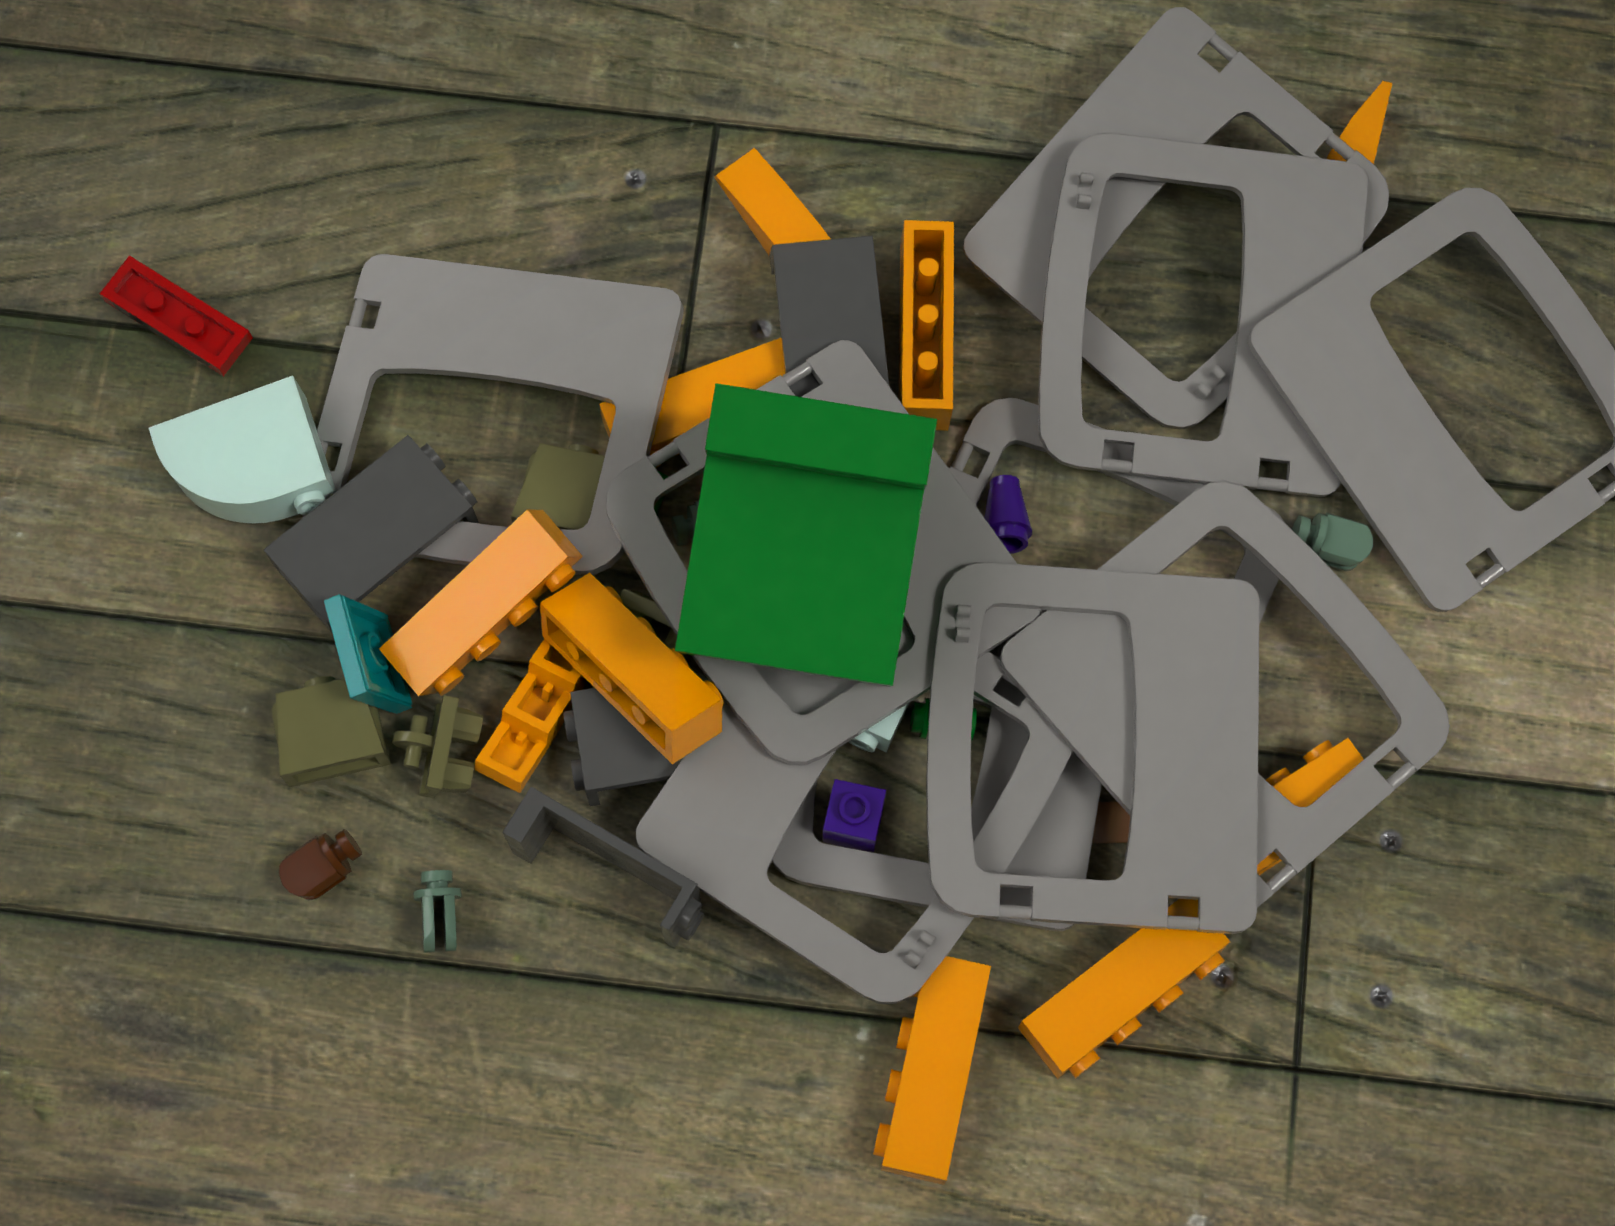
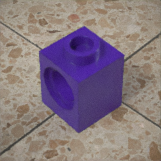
M834 779L823 827V843L874 853L885 804L886 790Z

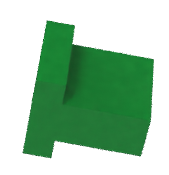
M715 383L705 445L707 456L675 651L683 654L888 687L893 686L937 419Z

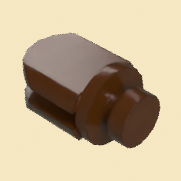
M343 829L336 834L335 842L326 833L319 837L315 836L286 856L279 866V877L282 885L296 896L306 900H315L347 878L346 875L352 872L347 859L349 858L354 861L362 855L360 847L347 830Z

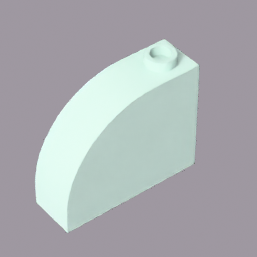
M294 376L149 427L160 461L185 495L203 510L225 520L253 524L279 521L297 514L307 515L336 492L307 398Z

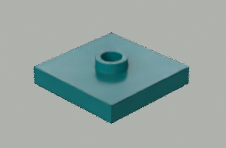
M341 594L324 600L350 698L394 714L411 709L412 700L407 682L379 650L393 636L388 615Z

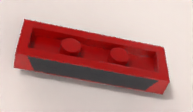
M130 255L99 293L104 302L223 377L253 339L248 329Z

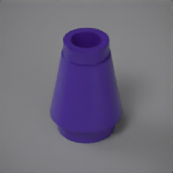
M999 475L992 478L989 482L990 489L988 491L984 518L1009 553H1018L1028 546V539L1032 536V528L1019 479L1012 475Z

